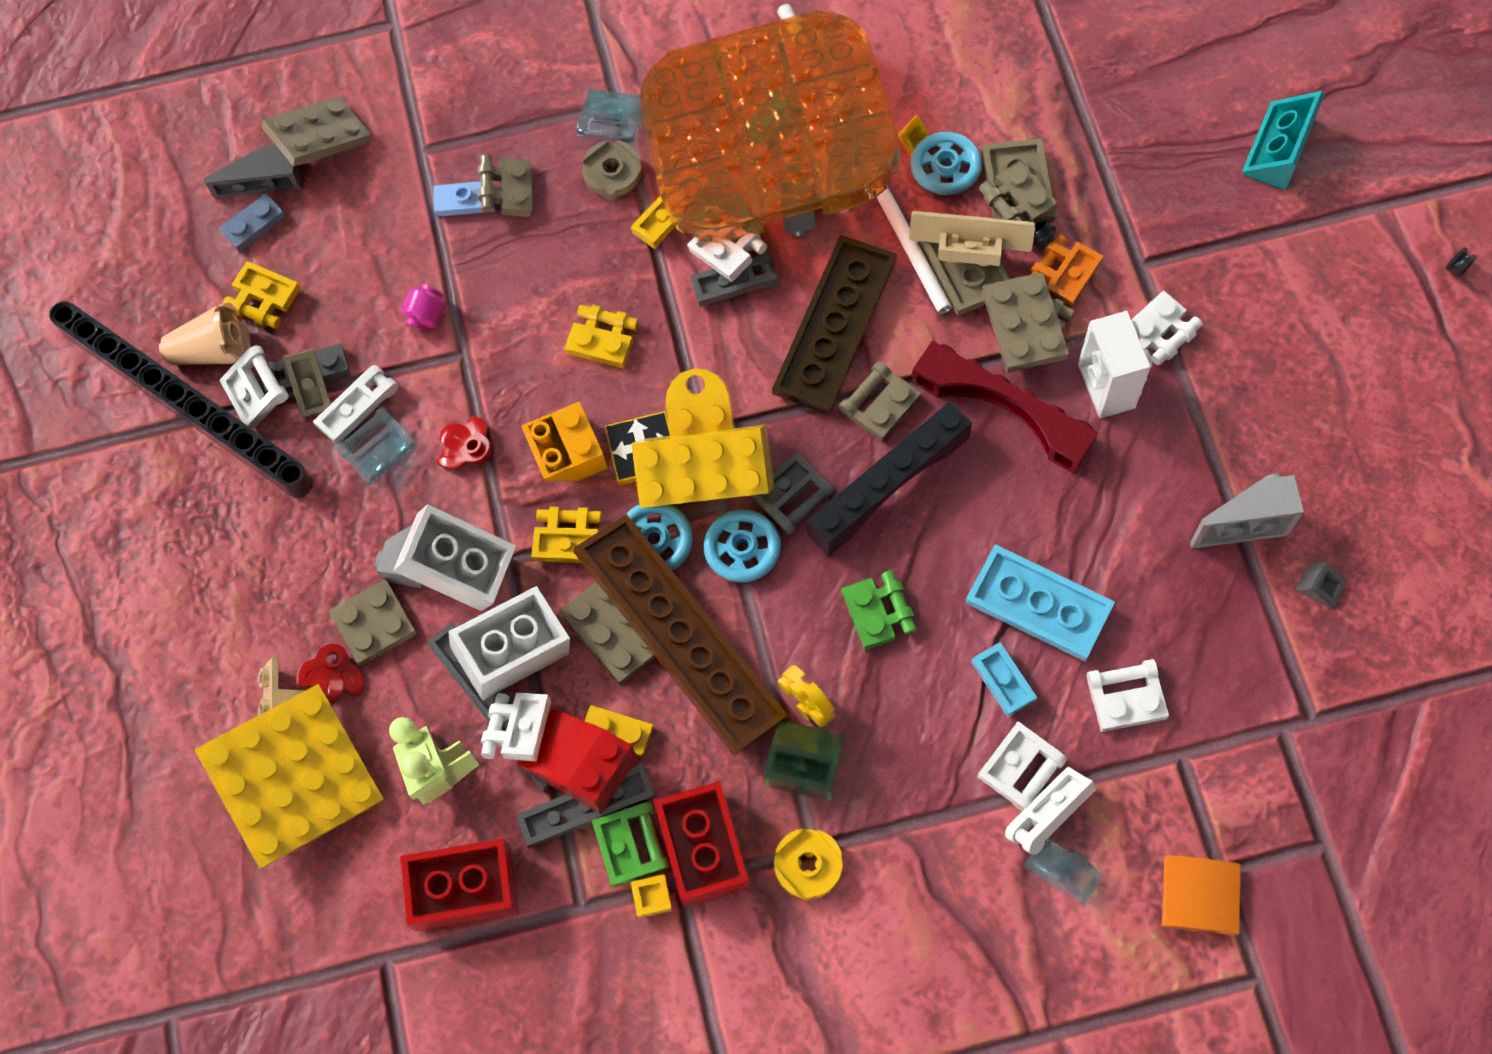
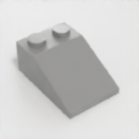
M1282 474L1268 475L1203 518L1190 542L1191 549L1288 536L1304 512L1295 476L1283 477Z

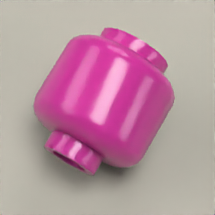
M421 284L420 287H412L401 307L402 314L408 318L406 324L419 331H423L424 327L435 328L447 306L446 302L442 299L444 294L426 284Z

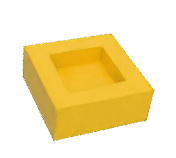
M665 874L631 882L638 918L672 911Z

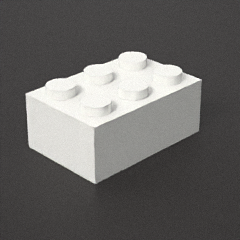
M1128 311L1090 321L1079 358L1078 366L1099 419L1135 409L1139 397L1142 395V389L1147 381L1149 370L1152 367L1151 355L1147 349H1143L1140 342L1138 324L1136 321H1131Z
M427 504L417 513L393 571L477 610L483 611L494 603L516 545Z
M537 586L448 631L450 648L482 701L569 655L570 650L568 634Z

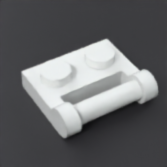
M261 346L249 348L219 380L241 421L252 429H255L276 405L285 402L289 396L285 388L278 384L265 360L266 354ZM253 366H255L268 389L266 395L251 371Z
M1154 659L1142 661V665L1099 673L1098 670L1087 672V682L1101 732L1165 720L1169 717ZM1140 678H1145L1147 684L1146 687L1104 695L1102 686Z
M1017 722L977 777L1008 799L1017 809L1023 811L1032 803L1055 770L1063 767L1067 758L1020 722ZM1040 753L1046 760L1022 793H1020L1013 786L1036 755Z

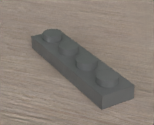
M641 764L630 769L601 815L570 796L564 795L516 814L526 845L530 849L592 824L594 819L639 805L656 798L644 765Z

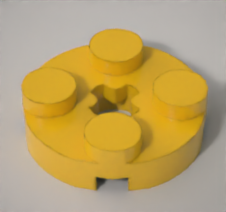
M792 665L777 681L779 687L788 696L793 695L799 702L796 708L807 721L812 719L821 728L824 725H828L837 716L832 713L835 711L833 705L814 682L803 681L801 677L805 673Z
M811 829L795 830L785 836L777 846L774 859L776 878L785 891L802 900L807 901L823 897L831 892L840 880L843 870L841 850L836 841L824 831ZM804 855L808 859L813 856L816 857L817 861L814 864L816 870L813 872L809 870L803 872L800 869L802 866L801 857Z

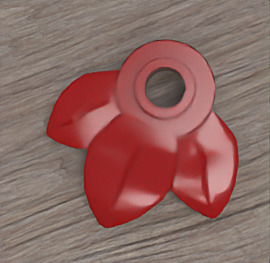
M472 416L465 426L459 423L445 426L440 432V439L447 448L440 454L436 462L447 469H459L466 463L474 465L485 463L492 453L491 442L486 437L488 426L485 421L477 416Z
M327 644L320 648L316 658L303 663L297 674L298 687H312L319 684L330 705L338 700L343 691L353 696H361L364 681L361 670L349 662L347 651L338 644ZM334 654L338 657L339 662L331 665L326 661V657Z

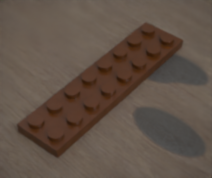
M627 514L575 546L574 554L733 756L739 754L786 720L787 713Z

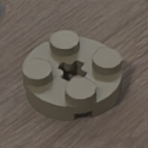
M609 141L600 142L591 147L583 159L582 171L586 185L591 191L604 196L607 200H616L619 196L629 193L642 179L639 155L626 142L618 141L619 144H609ZM608 165L611 167L619 166L616 172L607 173L606 167Z

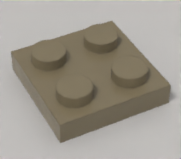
M386 578L329 610L333 621L359 667L418 635Z

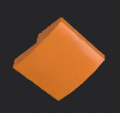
M1164 856L1162 926L1192 932L1202 930L1230 936L1239 935L1240 864L1197 857Z

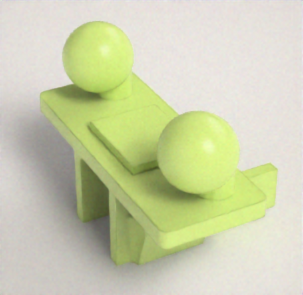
M397 718L389 727L390 737L398 743L393 747L408 794L413 800L418 798L423 805L427 802H432L453 788L454 784L479 765L472 753L466 750L460 740L447 749L441 750L436 746L428 727L424 726L419 730L409 718Z

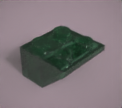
M785 721L779 722L771 743L764 772L765 786L831 801L846 735Z

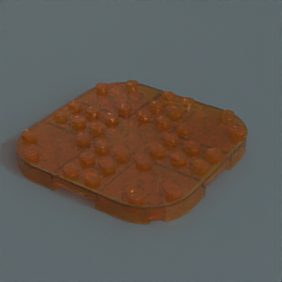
M814 10L809 13L799 14L672 50L650 69L641 86L640 104L665 210L672 224L684 234L686 231L696 235L699 241H732L740 239L745 235L765 232L763 224L821 208L823 214L828 215L860 206L873 200L887 189L886 183L892 175H897L900 167L901 149L898 132L870 41L863 28L844 15Z

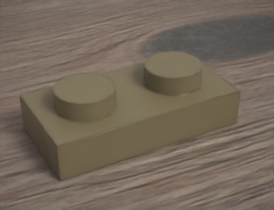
M314 348L283 356L301 417L323 412L331 405Z

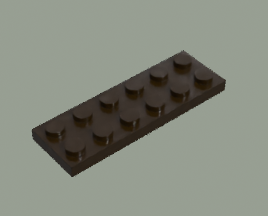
M843 235L839 236L773 385V395L831 415L896 263L897 253Z

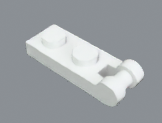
M373 365L326 408L313 423L330 440L338 445L386 398L392 397L397 392L399 384L392 378H386L384 371L377 365ZM376 384L378 387L372 392L369 387Z
M1067 767L1008 825L1005 831L1006 838L1014 844L1021 843L1022 848L1031 855L1038 854L1042 850L1045 840L1096 790L1093 781ZM1032 825L1035 826L1030 832L1027 831Z

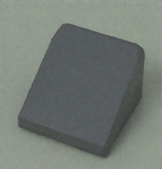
M1326 562L1310 563L1307 565L1296 590L1329 608H1334L1347 580Z

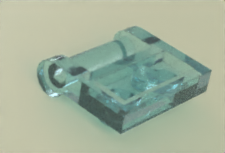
M588 88L582 113L577 121V135L587 136L588 134L620 138L625 139L627 143L635 144L646 104L645 96ZM591 121H599V122L620 124V125H626L627 127H619V126H613V125L592 123Z
M383 407L374 412L375 416L344 442L340 440L333 446L337 453L368 485L372 484L417 446L412 437ZM386 426L385 429L354 454L351 452L380 427Z

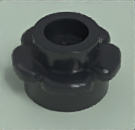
M1048 221L1036 224L1033 246L1044 248L1050 242H1053L1056 227L1051 226Z

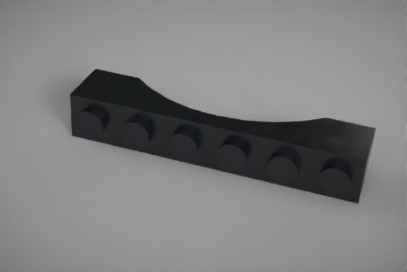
M951 401L948 402L806 521L807 535L829 557L852 538L865 521L900 487L927 467L947 458L970 438L972 422Z

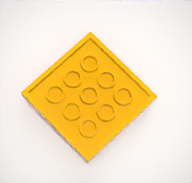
M319 684L194 749L260 870L384 800Z

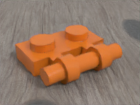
M1058 235L1053 242L1046 246L1044 249L1045 255L1040 262H1036L1033 265L1030 274L1043 272L1045 280L1048 282L1047 287L1050 296L1054 299H1062L1066 302L1065 305L1072 308L1102 263L1104 256L1079 242H1076L1073 248L1069 250L1065 248L1068 240L1064 236ZM1054 261L1063 262L1057 271L1050 268Z

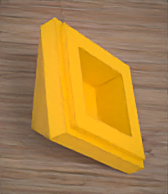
M915 115L897 136L911 157L917 144L930 134L920 117Z

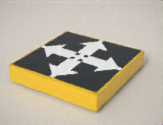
M665 411L604 426L618 485L636 482L631 443L640 439L670 436Z

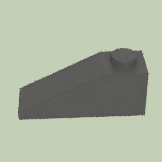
M268 145L205 177V184L214 198L301 189V165L293 167L276 145Z

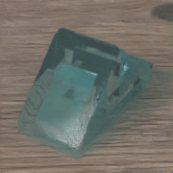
M1048 838L1045 840L1042 850L1036 855H1031L1024 865L1026 869L1085 905L1102 877V874L1079 851L1076 850L1072 854Z

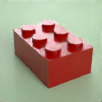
M720 781L654 800L680 900L684 908L751 888Z
M504 838L400 856L406 925L414 931L518 914L511 846Z

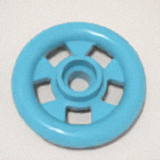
M939 132L925 137L917 144L911 155L910 167L917 183L927 191L939 195H954L969 189L977 181L982 169V158L977 146L967 137L953 132ZM937 145L940 150L934 156H931L928 150ZM953 145L964 150L961 155H958L951 149ZM948 163L950 166H943L942 164ZM961 163L970 165L967 174L959 172ZM931 164L934 173L926 174L923 166ZM940 177H953V183H940Z
M639 504L627 513L634 524L642 528L641 532L648 541L652 535H660L659 543L651 544L658 554L663 553L668 547L674 551V554L665 561L672 571L676 570L686 560L692 547L693 535L691 525L680 509L672 504L640 508ZM661 514V523L654 522L648 524L647 515ZM676 524L680 536L671 539L667 527Z
M747 509L729 511L718 517L710 525L704 539V555L709 566L716 574L732 582H751L763 577L774 567L781 550L780 536L774 524L763 514ZM739 523H752V532L738 530ZM723 530L731 533L726 544L717 541ZM766 536L768 548L758 549L757 538ZM740 543L748 545L745 551H739L736 547ZM725 553H728L735 560L730 566L724 564L720 559ZM756 557L759 564L746 569L743 562Z

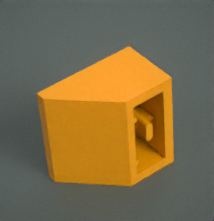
M580 401L521 426L545 481H581L608 469L603 452Z

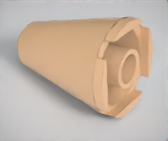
M231 303L219 304L163 336L159 344V352L161 357L171 365L235 364L251 348L247 325L245 321H238L235 314L240 312Z

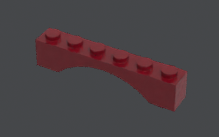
M932 340L912 369L911 383L937 398L951 396L972 397L991 402L1008 410L1034 433L1042 445L1048 460L1073 474L1077 473L1095 444L1098 432L1088 422L1076 420L1068 416L1059 406L1048 405L1039 400L1030 390L1019 389L1010 384L1006 377L990 373L983 369L982 365L977 361L961 357L946 344L940 345Z

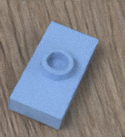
M481 181L434 186V213L436 217L483 213L481 202L478 200V189L481 188Z

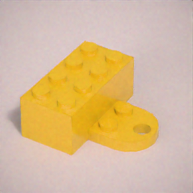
M694 368L680 373L672 380L666 394V410L670 436L640 439L631 443L640 508L768 494L774 489L767 425L735 428L728 386L718 374L708 369ZM693 375L700 376L705 383L703 391L699 394L691 392L688 387V381Z

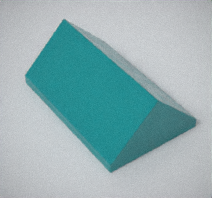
M1318 91L1271 101L1242 170L1245 176L1284 190L1287 189L1324 99V92Z

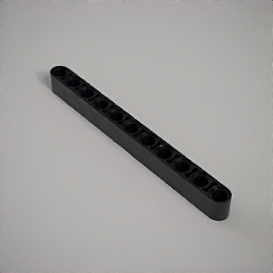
M61 301L51 308L49 313L50 320L67 339L288 495L300 498L306 496L311 491L313 486L312 478L303 465L295 458L73 303ZM206 411L202 416L198 417L201 412ZM225 427H229L227 431L220 433ZM252 443L249 448L243 449L245 445ZM276 459L272 465L266 466L270 460ZM300 475L295 482L289 483L292 477Z

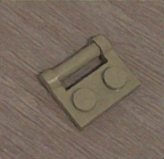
M877 361L871 368L872 373L849 399H844L839 404L838 409L848 419L880 442H883L920 400L921 392L891 372L889 367L883 362ZM880 381L887 384V387L864 413L858 409V406Z

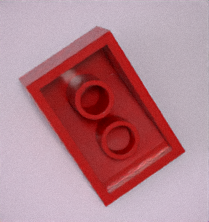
M553 708L546 720L537 761L518 760L516 764L601 815L638 757L633 746L601 727Z

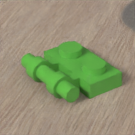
M893 570L881 574L885 584L881 588L876 589L872 578L841 588L842 596L864 651L894 641L895 634L892 627L901 625L906 635L917 630L913 621L915 618L914 612L911 607L907 606L902 594L904 588L901 581L896 579ZM891 599L896 612L887 615L881 601Z

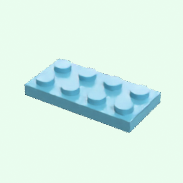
M995 544L965 603L1086 662L1115 601Z

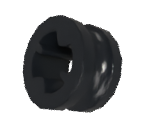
M1466 247L1462 248L1445 267L1447 271L1453 270L1456 278L1462 276L1477 259L1475 254H1468Z

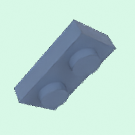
M264 193L218 229L240 253L285 219L286 216L277 204Z

